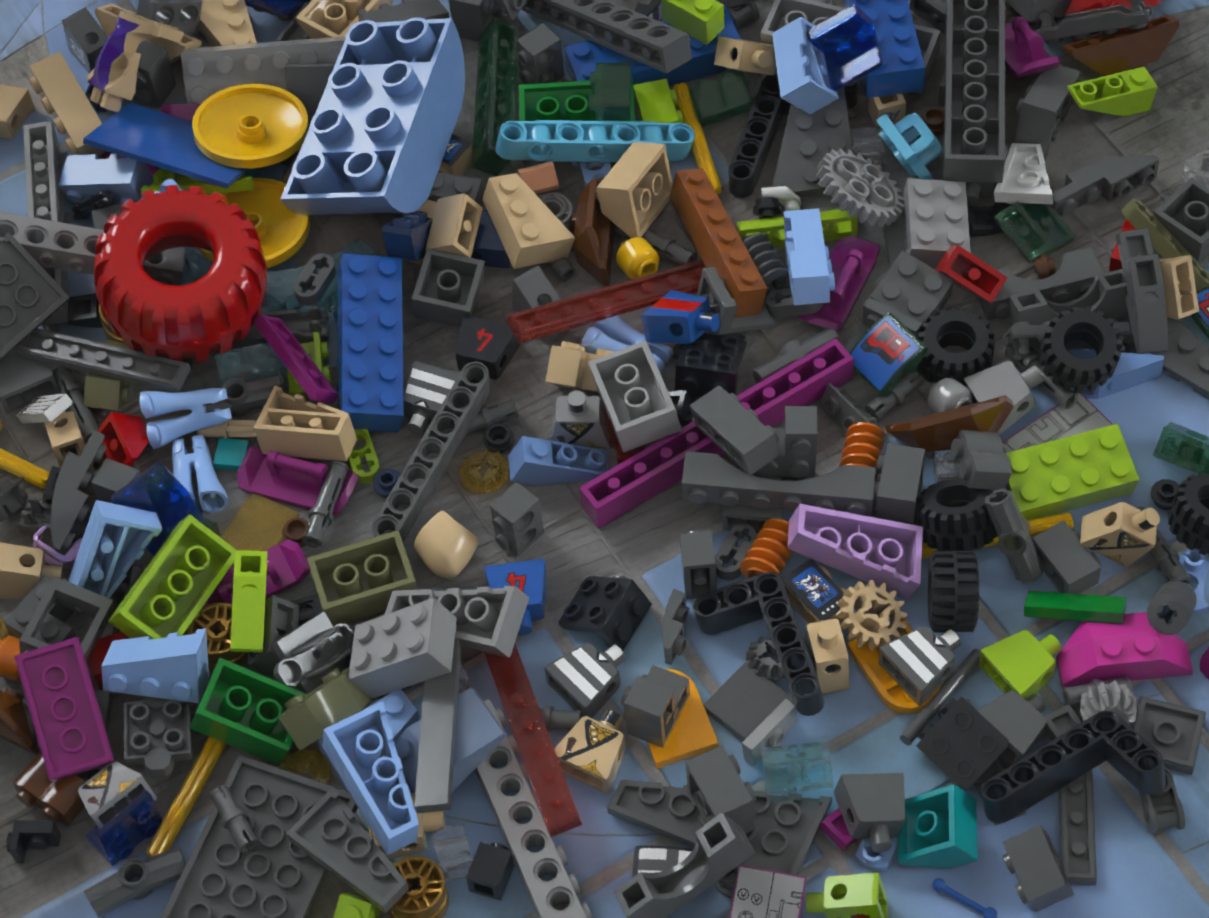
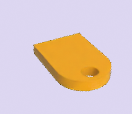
M906 619L903 621L906 629L900 634V637L913 631ZM857 638L847 643V651L879 699L893 711L903 714L920 713L941 688L940 686L919 707L879 665V645L874 651H870L868 643H864L861 648L857 647Z
M665 669L670 672L689 678L687 675L680 671L673 669ZM690 678V695L664 747L662 748L646 741L656 769L704 754L718 747L717 738L698 690Z

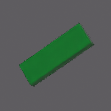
M1029 590L1024 604V616L1121 624L1123 623L1126 610V597Z

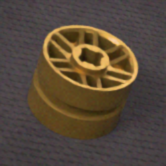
M213 603L201 608L188 627V635L195 634L197 629L206 628L208 667L211 672H213L219 658L239 666H243L248 660V652L230 651L231 604Z
M408 856L396 861L393 865L407 882L409 890L389 909L391 917L443 918L448 909L449 895L440 867L431 859L423 856Z

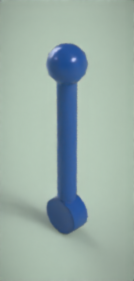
M940 878L933 881L932 887L935 891L945 892L983 914V918L997 917V911L993 907L985 908L946 886L945 882Z

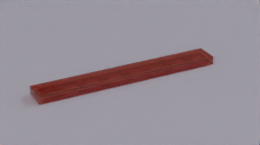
M703 260L695 261L507 315L506 323L519 344L652 306L671 290L687 294L698 292L702 270L706 266Z
M516 643L510 658L484 652L550 837L581 826L582 822Z

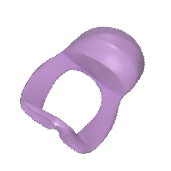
M45 525L42 526L33 536V548L40 547L54 557L52 558L44 553L45 562L49 565L63 566V570L72 569L82 538L76 540L66 555L63 556L41 541L47 530Z

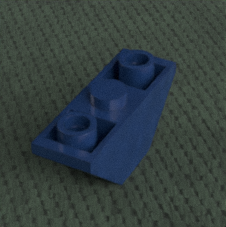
M415 211L410 214H403L402 217L394 218L393 221L383 225L382 232L387 256L400 257L411 261H418L424 258L433 218L427 217V212Z

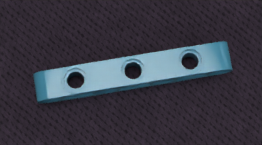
M507 121L500 127L495 150L501 158L507 160L618 162L633 142L665 144L668 161H683L689 155L695 138V132L689 125L683 123H658L650 121Z

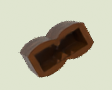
M40 753L36 755L13 782L17 790L16 797L30 808L35 805L43 809L41 811L42 814L49 821H54L55 824L60 821L63 824L69 825L85 806L78 793V789L86 782L77 775L50 782L43 756Z

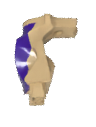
M120 11L115 31L108 36L95 68L87 75V82L94 86L90 100L100 104L105 109L119 112L123 98L132 100L136 93L137 71L141 56L140 53L136 52L139 44L142 41L157 37L179 43L183 38L184 32L178 30V28L144 18L134 13Z

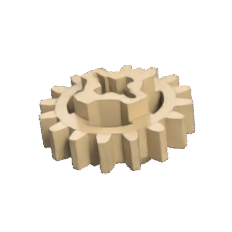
M870 580L866 585L859 581L853 588L850 586L839 600L837 605L841 609L836 613V617L844 619L840 625L841 630L848 629L850 632L847 635V639L851 640L855 637L858 639L857 647L861 648L864 643H868L870 651H874L878 645L882 647L899 638L900 634L906 629L903 621L908 617V614L900 611V608L905 603L904 601H895L894 597L897 592L895 590L890 593L886 592L885 583L879 588L875 587L874 580Z

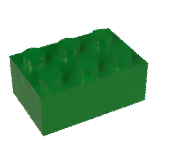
M219 658L189 728L280 766L290 749L293 739L282 724L279 716L287 710L285 706L287 701L302 693L303 697L307 694Z

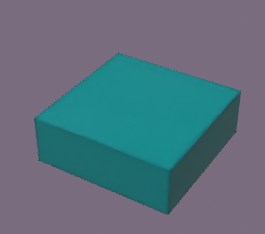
M219 438L213 461L214 469L238 471L247 450L250 448L249 440Z

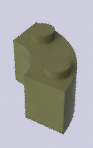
M105 340L100 342L132 350L123 341ZM89 373L85 376L83 406L118 411L126 403L131 402L135 383Z
M350 667L342 672L338 668L330 671L321 678L322 685L304 697L300 693L285 703L287 710L279 716V719L299 750L322 738L325 728L356 714L370 702L371 698L348 680Z

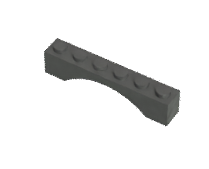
M686 451L682 478V500L697 504L709 502L720 503L725 506H753L757 509L779 508L790 512H795L799 504L871 517L876 468L843 465L830 473L816 478L799 481H777L748 475L746 472L726 462L718 454Z

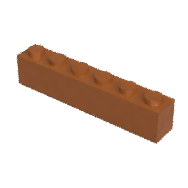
M704 169L676 171L670 199L706 268L714 267L719 277L724 280L731 298L735 299L737 314L734 317L760 314L768 288Z

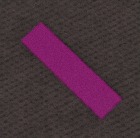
M258 315L253 323L309 398L313 401L333 404L338 398L337 392L280 318Z

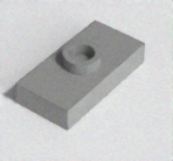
M785 699L742 742L744 759L752 766H755L772 747L777 748L784 741L786 733L797 723L796 706Z

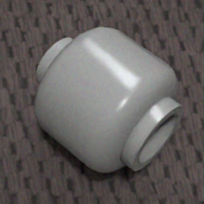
M951 377L936 382L929 390L928 406L933 413L974 404L971 390Z

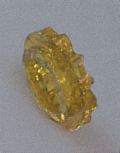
M488 448L483 452L474 450L470 457H464L463 464L460 467V477L463 484L471 491L477 493H489L498 490L505 484L509 476L507 459H504L499 451L493 453ZM484 463H487L489 470L486 471L484 478H482L479 469H482Z
M301 749L294 751L286 756L279 766V769L297 775L296 770L304 773L310 770L311 778L323 784H326L328 779H330V767L326 758L314 750Z

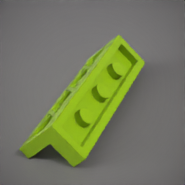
M840 209L820 212L824 242L836 241L851 235L857 237L858 216L855 215L853 218H850L849 211H840ZM784 216L737 222V232L740 238L764 233L767 235L768 242L773 245V248L785 247Z

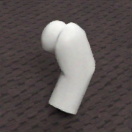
M789 187L761 188L762 197L777 198L785 207V211L801 210L800 206L802 203L800 197Z

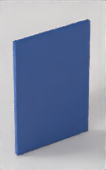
M130 102L83 139V144L226 189L248 170L228 167L206 157L195 143L191 121Z

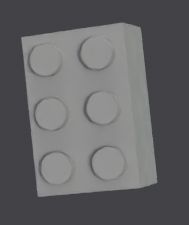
M907 178L902 194L904 198L902 204L905 206L902 210L904 251L933 269H936L944 254L952 245H959L971 253L966 182Z
M646 340L588 362L594 382L623 453L682 431L676 409Z
M431 598L355 625L348 680L373 699L451 672L457 617L435 598Z

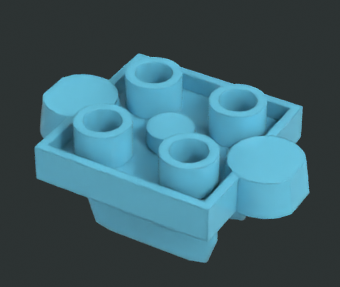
M886 113L877 119V123L883 129L878 134L912 178L918 176L919 179H933L934 177L926 168V165L937 158L943 148L917 113H912L895 125Z

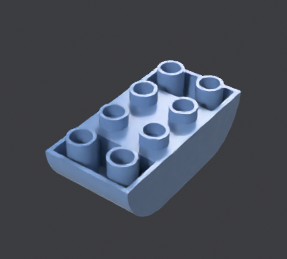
M414 17L406 21L392 22L363 20L356 24H351L281 196L282 202L288 209L298 215L309 216L412 213L423 206L430 195L460 114L464 98V56L460 37L452 18L426 20L422 17Z

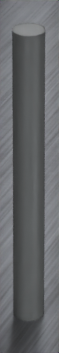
M972 650L902 733L900 740L904 744H912L979 664L980 650Z

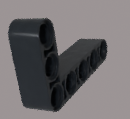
M778 74L768 75L762 80L729 165V191L737 198L749 197L754 192L783 114H789L791 103L780 97Z
M772 572L763 573L703 593L694 600L693 611L700 630L705 634H718L764 618L797 711L802 715L812 716L823 709L825 703L820 683L783 581L779 575Z
M1101 711L987 780L981 787L985 815L991 822L1005 823L1105 761L1110 763L1140 792L1156 794L1161 792L1166 786L1163 756L1118 714L1112 711Z

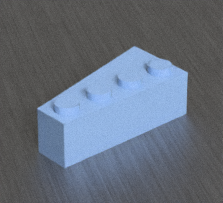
M379 702L325 728L323 748L386 855L417 841L419 822L408 785L405 782L402 771L403 767L396 751L391 726L388 724L384 702Z

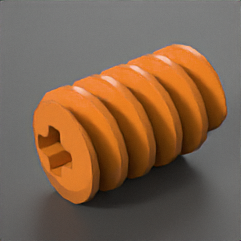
M860 422L851 425L846 431V439L839 467L843 465L876 468V481L878 476L876 473L879 455H882L881 450L884 447V441L881 439L884 437V431L870 423Z
M771 518L764 522L762 530L757 535V539L753 541L751 549L747 551L745 559L740 564V571L744 578L748 579L767 572L776 573L780 576L779 571L784 570L785 561L790 559L792 550L787 548L788 521Z

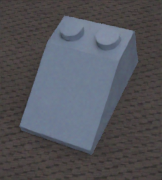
M473 688L458 695L452 793L507 736L505 730ZM421 719L410 725L394 741L403 767V775L414 791L416 790Z

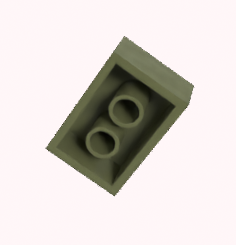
M399 530L307 558L323 612L326 613L333 626L385 612L392 591L418 590Z

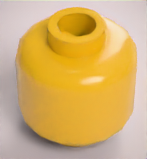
M634 237L620 245L616 254V262L631 280H648L658 270L659 254L644 238Z

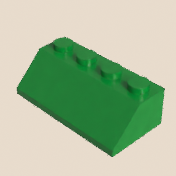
M633 78L519 85L520 121H635Z

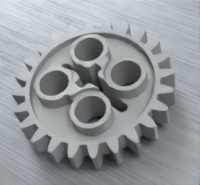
M841 148L837 152L832 149L830 153L825 154L816 168L818 170L816 177L821 179L818 184L826 188L823 193L833 197L830 202L840 204V211H849L850 218H853L855 215L858 216L861 223L867 220L871 226H874L875 223L880 227H883L884 224L890 226L892 222L896 221L905 207L902 204L904 198L900 196L902 190L895 187L896 181L889 180L888 176L890 173L882 172L880 164L873 165L871 158L864 160L859 152L854 156L849 149L846 153Z

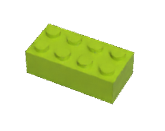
M1118 423L1005 453L1009 458L1012 471L1006 490L1013 492L1022 517L1027 520L1051 516L1132 494L1140 480Z
M189 514L176 525L108 622L129 638L150 636L151 639L167 638L169 633L175 632L182 636L234 563L236 549Z

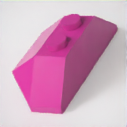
M1147 612L1124 614L1123 623L1121 624L1082 621L1056 657L1062 688L1089 684L1090 680L1097 678L1100 681L1127 675L1130 681L1185 676L1192 675L1193 673L1187 643L1176 634L1165 635L1157 632L1150 625Z

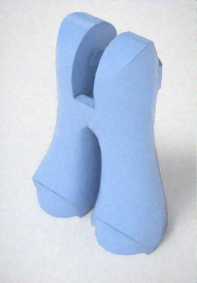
M606 306L599 312L595 327L592 326L586 331L580 346L585 347V352L596 354L597 349L616 352L645 341L646 338L644 334L628 325L614 308ZM647 342L661 374L665 364L673 356L674 350L664 343Z
M207 388L172 393L160 391L140 392V408L145 419L176 411H192V413L147 423V437L153 449L163 447L188 433L216 426L232 419L230 408H217L207 412L205 406L208 403L214 404L228 399L226 388Z
M202 434L192 436L193 453L188 454L183 438L173 441V487L169 500L171 516L184 519L189 514L193 516L198 512L192 485V473L196 472L199 501L203 511L219 512L229 505L225 489L215 473L208 444Z

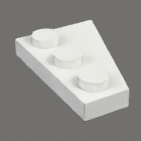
M1011 144L1004 164L1003 182H997L994 190L995 202H1006L1008 204H1053V194L1049 185V177L1045 168L1041 144Z

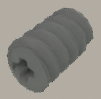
M757 233L742 237V242L768 288L766 296L773 290L782 289L784 282L789 276V272L786 268H783L784 264L778 259L779 255L773 250V245L768 242L767 235Z
M1171 580L1162 584L1147 608V618L1150 625L1157 632L1165 635H1173L1180 632L1186 626L1196 606L1194 590L1187 583L1180 580Z

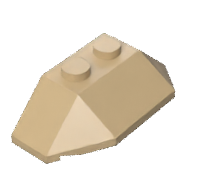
M113 3L95 8V15L107 37L115 31L120 11L132 14L137 13L123 9ZM184 33L179 43L161 37L145 40L166 47L170 63L179 60L181 53L185 49L199 48L202 42Z

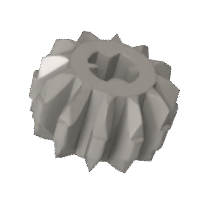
M1101 680L1100 686H1089L1088 692L1081 694L1080 713L1083 721L1101 711H1112L1128 724L1136 721L1137 701L1127 684L1118 685L1116 680L1110 684H1104Z

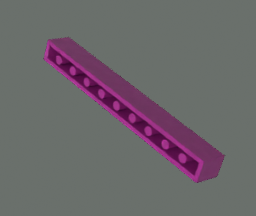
M835 338L737 395L745 409H752L764 426L770 425L773 427L784 420L785 406H809L823 397L829 383L834 387L838 386L840 388L853 380L854 358ZM692 421L682 427V431L661 439L579 487L581 507L599 529L681 481L686 451L718 454L720 457L726 453L698 429L695 422Z

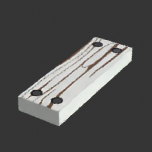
M67 394L37 396L16 416L22 423L52 422L71 406L73 401Z

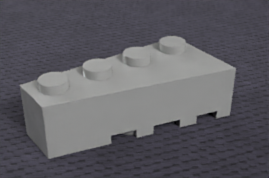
M504 586V588L494 589L490 587H477V589L470 590L447 588L446 591H433L431 589L392 591L384 615L435 598L457 617L455 638H459L462 644L461 647L507 658L511 656L530 598L516 586Z

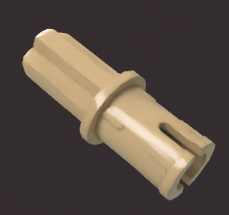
M230 419L222 424L197 430V434H202L204 437L224 439L256 438L253 428L257 421Z

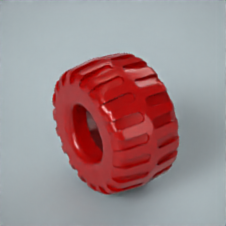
M178 185L165 186L166 191L155 194L153 189L141 193L139 201L134 203L129 199L120 206V215H111L104 225V233L98 236L94 257V286L100 307L114 334L119 338L122 337L125 345L133 351L139 352L143 349L146 355L166 357L184 362L183 359L196 358V363L208 361L209 354L216 351L221 356L232 349V342L234 340L241 342L250 333V326L255 325L253 322L262 312L267 285V263L256 228L252 221L247 220L245 212L235 203L229 205L227 198L215 191L210 196L205 194L202 187L191 185L189 190H179ZM196 247L212 251L214 254V262L207 274L193 283L182 286L165 285L152 279L143 267L144 261L149 257L172 248Z

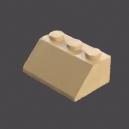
M312 0L296 17V21L311 39L346 36L351 24L359 22L357 10L365 9L369 12L378 10L381 4L393 5L392 0Z
M633 142L597 186L596 197L600 202L602 213L630 238L642 237L671 200L670 193L673 183L665 144Z

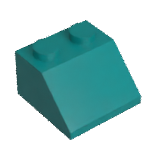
M955 784L905 799V822L898 834V863L908 866L952 869L978 861L977 800Z

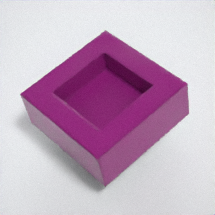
M840 808L824 819L819 827L842 851L859 839L850 836Z

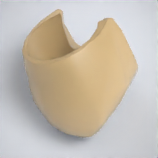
M441 510L418 533L414 542V548L430 571L436 576L452 580L468 564L479 542L473 533L459 524L448 513Z

